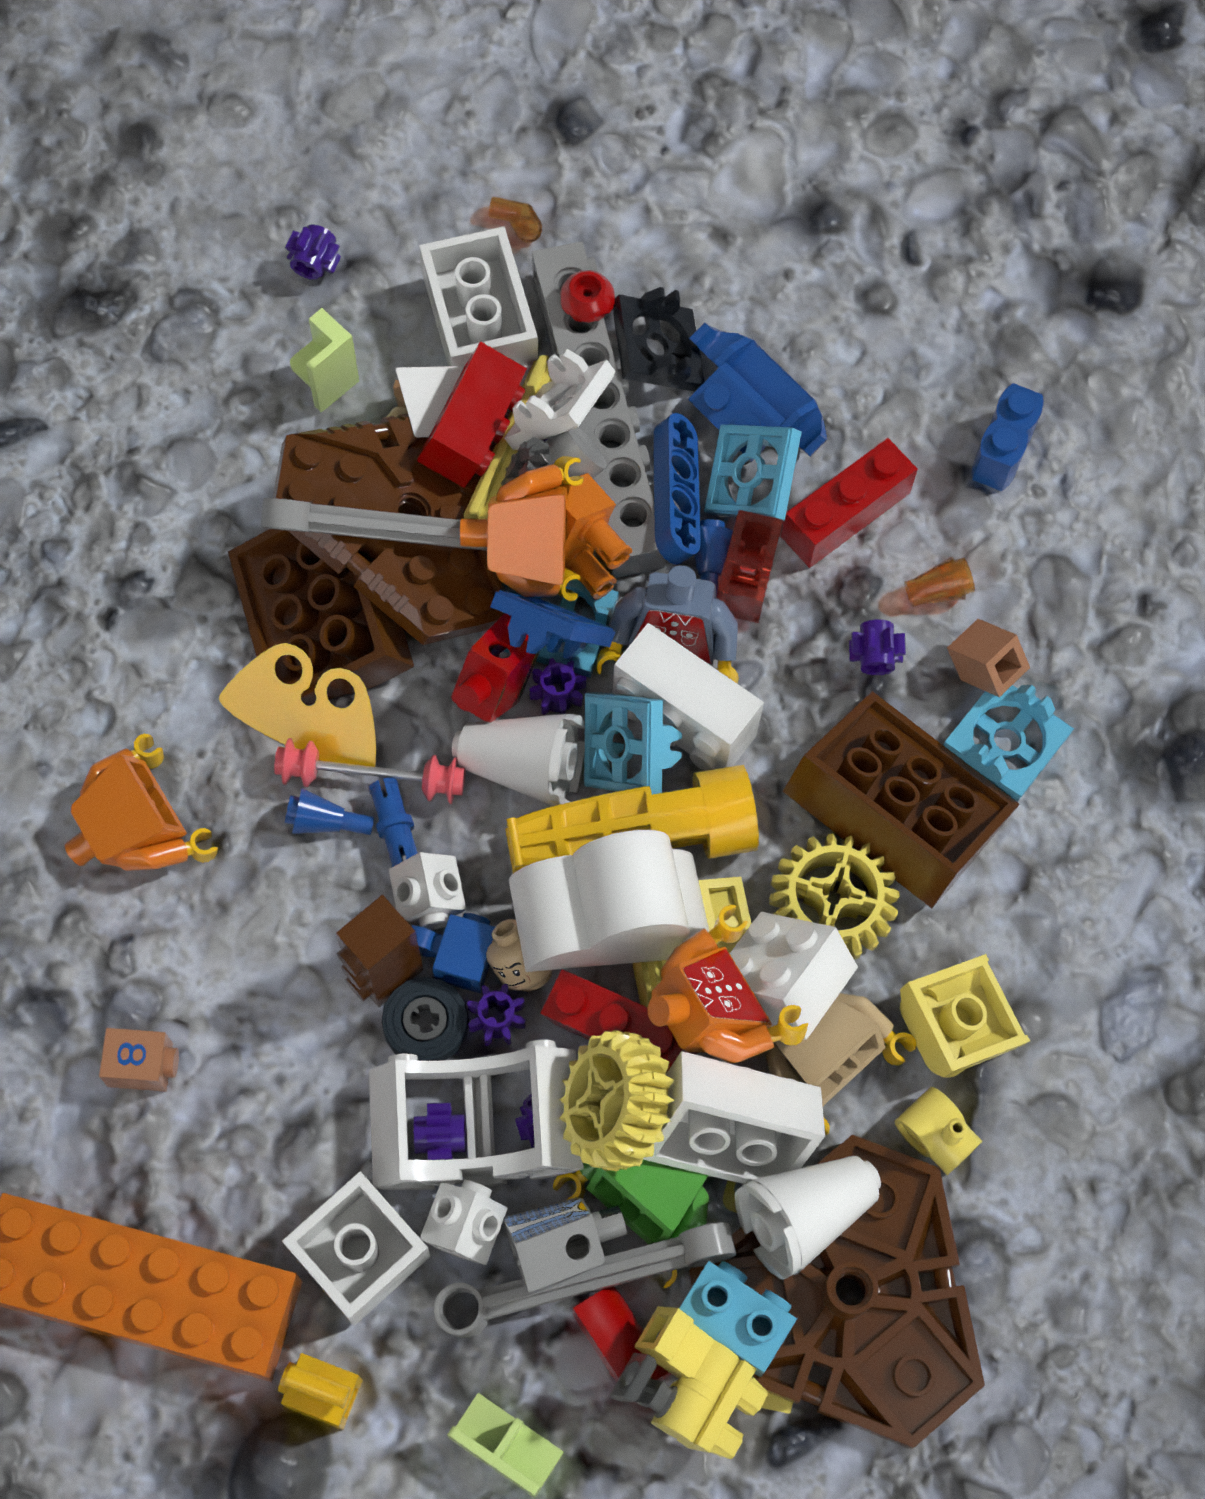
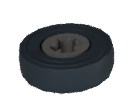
M428 977L408 980L396 988L384 1005L381 1019L385 1041L394 1054H414L418 1056V1061H445L456 1054L467 1038L468 1023L470 1022L466 1002L458 991L440 979ZM424 1010L430 1011L433 1019H439L437 1027L431 1024L432 1031L422 1033L418 1024H412L414 1016L420 1019L419 1012Z

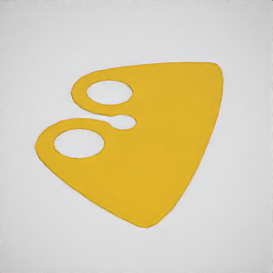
M288 643L278 644L262 652L240 670L219 695L220 703L233 716L286 745L288 738H292L295 748L304 749L309 741H313L319 751V760L371 767L376 765V737L372 708L366 687L361 678L350 670L343 668L328 670L323 673L315 688L316 702L314 705L307 706L302 702L301 694L310 687L313 678V666L307 654L295 645ZM283 655L296 657L302 665V676L294 684L283 683L276 676L275 663ZM335 679H345L354 688V700L346 708L335 707L328 700L327 687Z

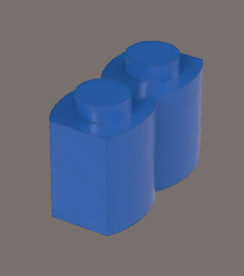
M1012 383L1004 390L999 398L991 423L984 432L972 465V480L998 491L1005 490L1011 484L1041 416L1044 404L1042 394Z

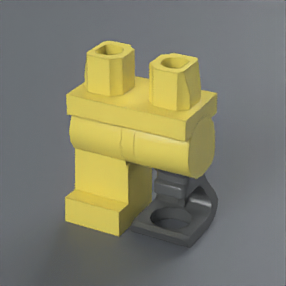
M657 1306L634 1346L643 1354L633 1353L609 1396L616 1401L636 1402L644 1407L651 1408L655 1411L651 1423L677 1439L678 1442L688 1449L732 1459L743 1442V1434L729 1425L727 1421L735 1407L746 1415L754 1416L760 1411L768 1396V1391L752 1377L756 1371L755 1367L745 1360H741L734 1352L693 1324L694 1320L681 1309ZM658 1364L677 1377L678 1381L669 1387L663 1381L654 1380L650 1377Z

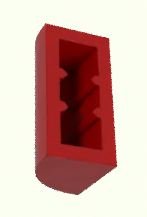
M615 1286L597 1292L573 1308L572 1316L615 1382H617L633 1353L643 1354L634 1346L644 1329ZM657 1364L650 1378L661 1381L671 1373Z

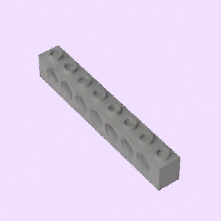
M583 241L532 251V276L553 355L555 354L560 358L563 351L569 349L582 357L588 366L607 359L615 370L614 377L595 402V404L604 403L610 407L607 409L592 407L579 425V428L594 442L606 461L607 467L594 480L616 504L608 524L632 548V553L629 554L630 557L624 564L616 569H610L611 575L619 578L665 568V559L659 553L655 543L654 484L649 485L646 472L651 469L649 454L646 445L638 446L635 433L640 432L638 414L635 406H627L625 395L629 394L628 380L622 378V371L617 369L614 358L619 357L616 334L614 330L607 332L604 321L609 319V313L600 321L590 323L578 322L566 314L561 306L560 291L564 282L571 275L582 270L598 272L595 258H587ZM586 293L584 296L589 297L591 294ZM582 328L588 330V332L577 333L573 330ZM608 441H614L619 443L621 446L616 448H608L604 446L603 443ZM617 480H626L629 481L632 485L628 487H618L614 485L613 482ZM627 519H637L643 524L638 527H629L623 522Z

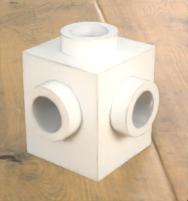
M419 852L389 869L396 910L410 925H420V927L431 931L446 927L450 914L458 915L466 910L455 856Z
M464 1180L462 1186L457 1187L441 1182L420 1239L424 1243L452 1256L486 1266L508 1207L490 1199L492 1190L481 1184Z

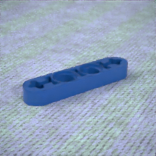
M673 413L660 422L653 432L655 543L659 553L669 563L679 565L697 554L701 545L698 437L694 426L685 416Z

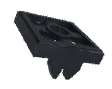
M658 287L644 293L640 298L621 294L615 298L612 310L622 378L695 392L705 382L700 350L690 340V337L696 332L693 309L680 307L679 291L674 290L665 296L664 287ZM644 317L646 331L642 335L632 334L635 319ZM660 321L668 322L676 329L680 335L681 343L669 340L667 335L661 331ZM647 337H653L662 344L664 348L663 356H659L650 350L647 345ZM675 357L683 358L678 363L675 361Z

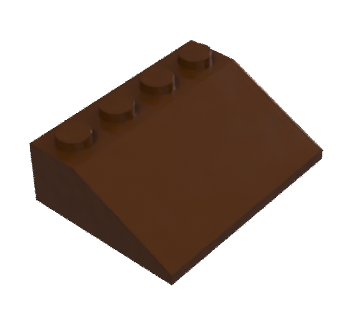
M268 529L228 551L256 657L275 645L288 643L302 649L310 658L313 666V678L310 687L301 694V700L305 705H312L316 702L315 688L323 673L330 669L343 668L350 670L361 678L366 689L378 686L414 667L403 628L354 587L359 577L347 567L338 574L287 530ZM363 551L360 553L370 563L374 561ZM292 655L281 656L275 663L276 676L283 683H296L302 676L300 661ZM341 678L333 680L327 687L328 700L354 693L351 683Z
M873 691L804 754L782 791L843 840L852 835L854 839L853 847L856 850L860 851L863 845L869 843L870 852L867 857L873 860L876 857L884 856V864L880 869L884 872H894L895 880L931 909L956 883L1020 805Z

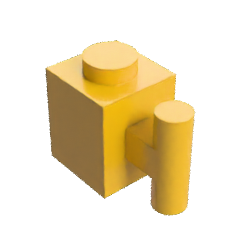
M301 1353L297 1364L293 1362L287 1364L278 1386V1392L284 1394L281 1404L286 1408L344 1430L363 1379L355 1373Z

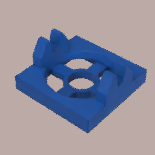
M500 590L499 592L496 591L490 606L512 616L508 625L511 646L520 648L526 636H529L526 652L530 654H536L546 645L547 651L557 653L562 642L565 641L563 658L572 660L585 649L587 643L610 647L615 635V631L611 627L536 597H524L521 594Z

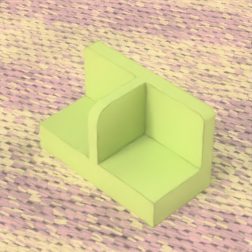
M321 308L309 318L312 341L290 359V367L311 388L314 406L320 412H323L359 382V374L352 335Z
M477 1393L456 1427L452 1426L447 1434L450 1440L534 1498H536L564 1454L561 1449L524 1425L522 1420L514 1418L479 1393Z

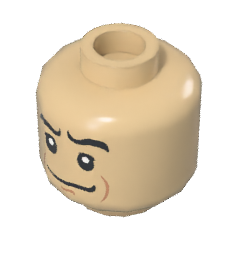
M508 919L498 924L492 932L493 941L487 949L486 958L501 984L508 985L510 990L525 992L542 987L550 979L553 970L526 972L516 920Z

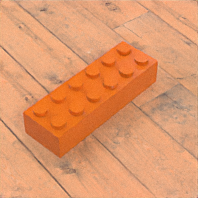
M2 1192L0 1198V1307L272 1382L303 1282L296 1273Z

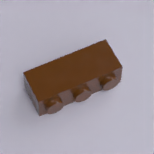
M383 894L335 933L341 949L336 955L343 963L341 969L347 976L345 981L363 1002L370 997L380 1008L387 1002L396 988L408 980H413L423 972L415 930Z

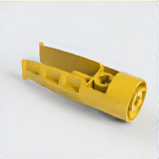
M744 765L694 772L692 778L693 788L652 794L650 786H644L555 805L518 818H507V828H505L512 873L514 874L519 869L541 860L573 855L580 847L595 839L633 830L664 832L670 838L672 849L702 844L704 852L709 859L757 851L759 846L758 820L748 773Z

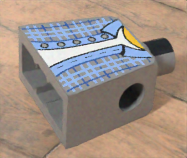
M582 1197L505 1216L503 1219L516 1267L529 1293L602 1265L605 1262L601 1243L627 1235L625 1222L618 1205L591 1213Z

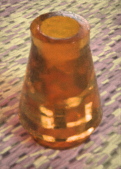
M950 557L919 576L904 581L905 590L912 607L922 604L966 600L967 594L975 592L974 580L964 557L957 560Z

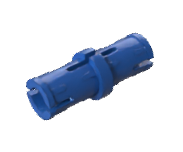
M383 778L388 796L385 797L379 780L369 786V793L372 796L379 822L376 824L378 835L381 839H385L391 865L394 867L404 861L403 856H406L407 860L418 854L411 832L414 829V822L412 816L405 812L398 780L395 778Z

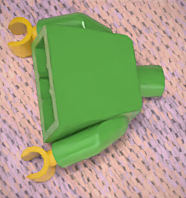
M643 1160L640 1167H631L627 1170L619 1169V1171L603 1170L602 1168L591 1167L589 1164L583 1163L584 1169L578 1170L575 1173L559 1175L553 1182V1189L557 1191L565 1182L575 1181L576 1191L568 1199L582 1197L583 1199L586 1192L584 1183L590 1180L586 1189L607 1208L618 1205L625 1224L648 1245L679 1237L681 1233L687 1230L707 1225L709 1195L702 1186L708 1177L705 1174L648 1160ZM677 1270L672 1271L670 1279L666 1281L663 1288H667L675 1282Z

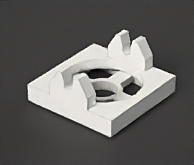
M569 349L564 350L560 358L555 354L551 355L547 361V367L552 382L544 384L535 396H530L525 404L520 400L513 407L515 424L504 437L511 448L518 450L524 441L527 442L533 437L545 440L579 427L614 377L615 370L607 359L588 366L582 357Z

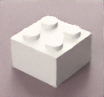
M760 912L730 952L731 957L772 1023L770 1027L777 1025L780 1011L784 1007L797 1005L801 1008L799 1019L788 1025L798 1027L808 1023L804 1040L808 1039L858 968L836 927L766 912Z
M361 1171L282 1240L291 1254L354 1326L431 1257L428 1247Z

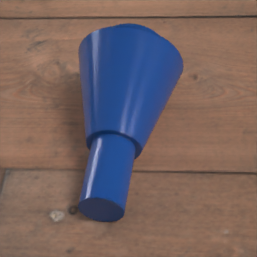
M706 519L700 521L701 545L700 550L694 557L700 579L714 583L716 586V596H718V577L721 576L734 531L725 528V522Z
M301 788L299 797L290 795L284 823L293 825L292 834L340 832L341 829L371 835L374 817L344 811L345 808Z

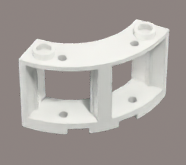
M534 1040L526 1043V1049L472 1059L418 1061V1056L414 1054L389 1056L388 1063L369 1070L373 1186L376 1189L435 1190V1185L440 1186L441 1182L455 1185L463 1182L462 1178L483 1186L504 1185L507 1184V1180L525 1178V1176H530L532 1180H538L584 1169L580 1156L571 1154V1142L563 1139L566 1123L559 1119L564 1112V1104L559 1099L564 1096L566 1088L562 1080L569 1078L571 1073L569 1061L576 1060V1050L557 1048L553 1040ZM530 1069L535 1148L495 1155L491 1076ZM463 1078L467 1159L408 1160L405 1080Z

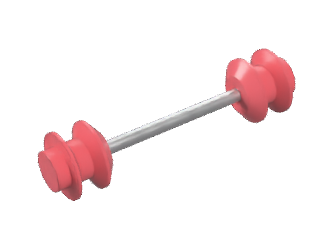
M288 738L285 747L278 746L274 762V773L282 775L283 785H287L293 776L301 777L303 786L308 787L316 779L318 770L422 782V792L429 802L432 801L436 793L446 794L449 804L453 803L454 795H463L466 774L465 768L458 767L457 757H454L449 766L439 764L436 755H433L425 763L423 772L319 761V751L313 741H309L304 749H297L292 738Z

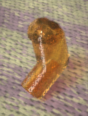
M492 196L488 212L490 218L510 222L517 237L526 243H532L541 236V220L530 204Z

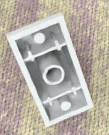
M633 830L607 835L583 845L573 855L549 858L527 865L516 871L508 879L526 972L668 960L673 950L703 928L709 931L693 855L685 850L672 849L670 838L664 832Z

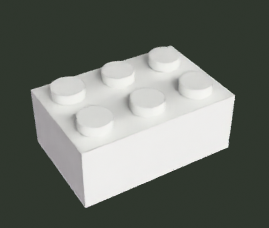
M505 226L419 245L422 275L448 366H464L480 341L521 365H531L535 360H538V336Z
M647 623L614 664L612 694L663 700V724L672 725L682 733V739L672 742L670 746L674 747L677 745L689 753L692 762L703 771L734 766L755 739L764 702L651 624ZM628 710V718L634 721L637 720L636 715Z
M681 1051L666 1076L674 1079L673 1084L668 1089V1096L675 1100L668 1105L667 1116L671 1122L663 1124L662 1133L664 1141L654 1143L653 1157H644L643 1160L745 1184L749 1180L799 1169L825 1137L821 1087Z

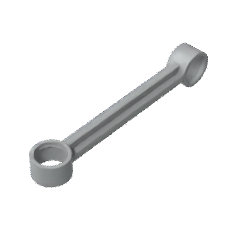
M263 498L261 527L487 551V547L460 546L461 520L313 504L287 499Z
M720 1222L699 1226L681 1233L679 1237L604 1256L605 1262L602 1265L530 1293L523 1279L481 1290L466 1283H453L445 1287L438 1294L434 1304V1316L438 1325L445 1332L460 1338H470L481 1333L487 1326L489 1319L684 1267L706 1266L708 1261L713 1264L719 1263L736 1255L729 1223ZM466 1292L475 1295L477 1298L478 1314L471 1325L459 1330L450 1324L446 1311L450 1300L456 1294Z

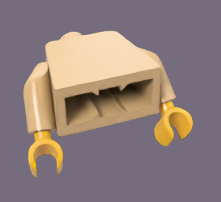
M839 993L807 1040L803 1039L801 1043L792 1046L786 1045L780 1040L773 1042L774 1048L769 1050L766 1057L771 1075L821 1087L822 1106H824L881 1052L884 1059L891 1065L899 1066L906 1061L903 1056L899 1055L895 1050V1042H899L907 1051L912 1052L916 1049V1040L909 1033L901 1032L896 1034L893 1031L894 1024L868 998ZM824 1118L825 1135H828L830 1126Z

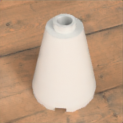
M574 714L494 720L493 722H468L464 725L462 731L458 730L454 735L452 756L453 758L457 757L459 767L465 768L466 771L546 804L555 806L570 802L566 800L568 792L578 793L584 772L585 741L578 740L577 728L585 729V722L581 715Z
M850 1156L749 1180L736 1190L735 1208L744 1234L746 1235L753 1231L761 1245L753 1250L758 1259L772 1274L780 1279H786L792 1275H797L878 1201L881 1179L877 1170L869 1161H863L857 1156Z

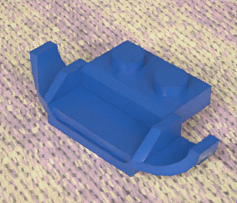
M705 322L690 337V340L718 369L688 400L718 430H720L721 424L795 428L802 431L799 448L809 457L827 441L824 419L815 399L753 339L738 333H727L718 330ZM747 445L740 449L742 454L746 453ZM762 445L761 452H762L767 446Z

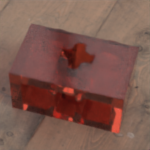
M738 510L717 594V599L724 601L737 619L759 624L783 524L782 519Z

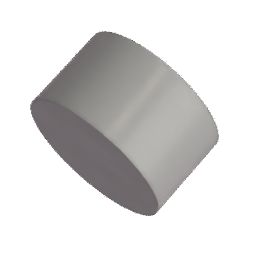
M579 427L550 437L545 441L550 447L551 464H554L562 456L581 459V462L570 465L568 469L569 477L589 473L594 479L607 467L600 450Z

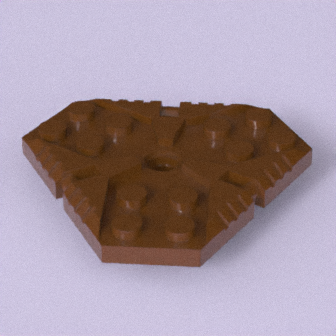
M405 413L397 417H383L379 424L374 425L368 421H361L353 425L344 424L341 427H328L326 430L317 429L286 435L281 445L273 498L461 520L464 519L465 510L481 476L474 474L465 488L417 462L428 437L417 438L414 436L409 415ZM381 442H384L386 448L383 449ZM491 442L489 450L493 451L496 443ZM289 531L338 574L346 567L359 577L354 587L422 645L488 630L504 614L490 607L496 591L507 592V585L499 581L496 572L487 570V551L315 532ZM363 551L374 561L370 563L360 553Z
M852 1134L817 1164L850 1156H857L863 1161H869L875 1167L881 1179L878 1201L797 1275L780 1279L772 1274L753 1251L761 1246L754 1232L751 1231L745 1235L742 1227L732 1234L736 1255L725 1260V1262L743 1272L748 1277L745 1285L762 1295L765 1290H769L786 1300L792 1306L788 1313L797 1318L762 1377L760 1378L756 1374L752 1376L768 1393L798 1404L800 1399L818 1406L817 1412L913 1449L985 1386L965 1287L964 1285L956 1286L953 1268L958 1267L960 1263L940 1168ZM705 1266L693 1267L688 1271L691 1288ZM933 1272L936 1290L922 1292L919 1275ZM847 1278L854 1280L862 1290L861 1302L856 1305H847L840 1301L835 1290L837 1281ZM812 1364L830 1371L825 1386L807 1380Z

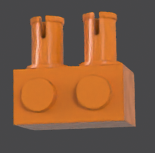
M589 473L580 476L584 477V480L579 486L566 484L559 486L567 487L565 568L580 575L581 580L579 581L590 592L592 598L597 600L606 596L614 588L613 584H616L617 581L593 555L594 550L603 559L606 566L613 570L629 559L632 548L608 524L609 518L616 506L615 502Z

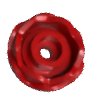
M582 270L574 273L564 282L560 291L563 311L578 322L590 323L600 321L606 314L612 311L615 304L614 288L610 281L601 273L592 270ZM588 293L591 294V296L586 297L584 296V294Z

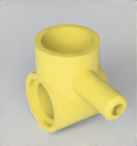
M929 1087L894 1121L904 1139L920 1154L929 1157L947 1176L983 1142L966 1124L962 1113L944 1093L934 1087Z

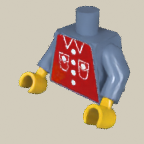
M679 565L673 567L668 574L659 572L649 574L644 587L634 588L617 602L609 626L615 631L611 646L604 647L598 654L597 671L599 675L601 674L603 663L607 660L617 662L623 654V644L628 645V648L647 623H649L709 665H713V661L718 660V667L715 669L738 684V673L731 667V662L736 660L738 623L724 601L717 599L714 583L696 579L694 570L690 567Z

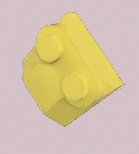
M986 954L910 981L900 989V1011L910 1034L915 1038L916 1046L927 1067L933 1073L943 1078L957 1076L967 1068L1030 1042L1028 1036L1024 1034L988 963L989 959Z

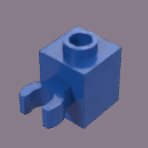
M463 913L462 917L450 914L443 935L420 926L412 925L416 932L420 956L436 958L433 965L434 979H440L451 986L481 994L482 986L485 983L490 967L486 958L487 949L493 941L492 932L495 926L490 925L491 921L474 913Z

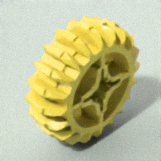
M833 833L827 835L824 846H821L820 842L813 836L808 839L807 851L795 845L790 853L792 860L786 858L780 860L778 869L782 874L773 875L771 886L777 891L770 894L769 904L780 908L774 912L775 915L812 922L799 906L797 897L802 898L803 904L809 905L817 911L819 924L833 927L835 922L843 917L855 919L858 915L868 917L863 923L854 928L838 930L853 959H858L862 954L861 944L873 951L879 943L877 936L887 937L891 930L886 921H894L897 917L898 910L890 904L898 901L899 891L889 888V886L893 884L896 877L894 872L880 873V867L884 864V856L876 857L873 860L867 857L870 852L869 843L863 845L861 850L858 851L852 848L854 844L852 835L846 837L843 846L837 845L836 837ZM825 866L835 867L833 873L828 877L815 878L811 876L810 880L802 879L805 874L816 868ZM849 871L859 877L865 884L870 898L865 897V891H861L851 884ZM836 881H839L837 893L841 896L838 904L834 907L832 915H829L831 903L827 900L830 891L834 889Z
M614 1030L612 1032L604 1031L600 1036H591L588 1045L579 1046L578 1060L569 1061L571 1071L569 1078L562 1080L566 1086L564 1096L559 1099L564 1104V1112L559 1119L566 1123L563 1139L571 1142V1154L580 1156L582 1163L589 1164L591 1167L609 1171L640 1167L644 1157H653L654 1143L664 1141L662 1133L663 1124L671 1122L667 1116L668 1105L675 1100L668 1096V1089L674 1079L665 1075L669 1061L660 1058V1047L653 1045L649 1042V1039L643 1038L639 1034Z

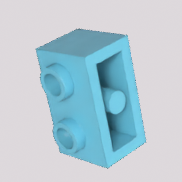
M708 1261L679 1309L694 1320L693 1324L726 1346L741 1360H745L755 1367L756 1371L754 1374L761 1378L797 1320L796 1317L788 1313L792 1306L769 1290H765L761 1295L745 1285L748 1277L731 1264L721 1261L720 1265L716 1266Z

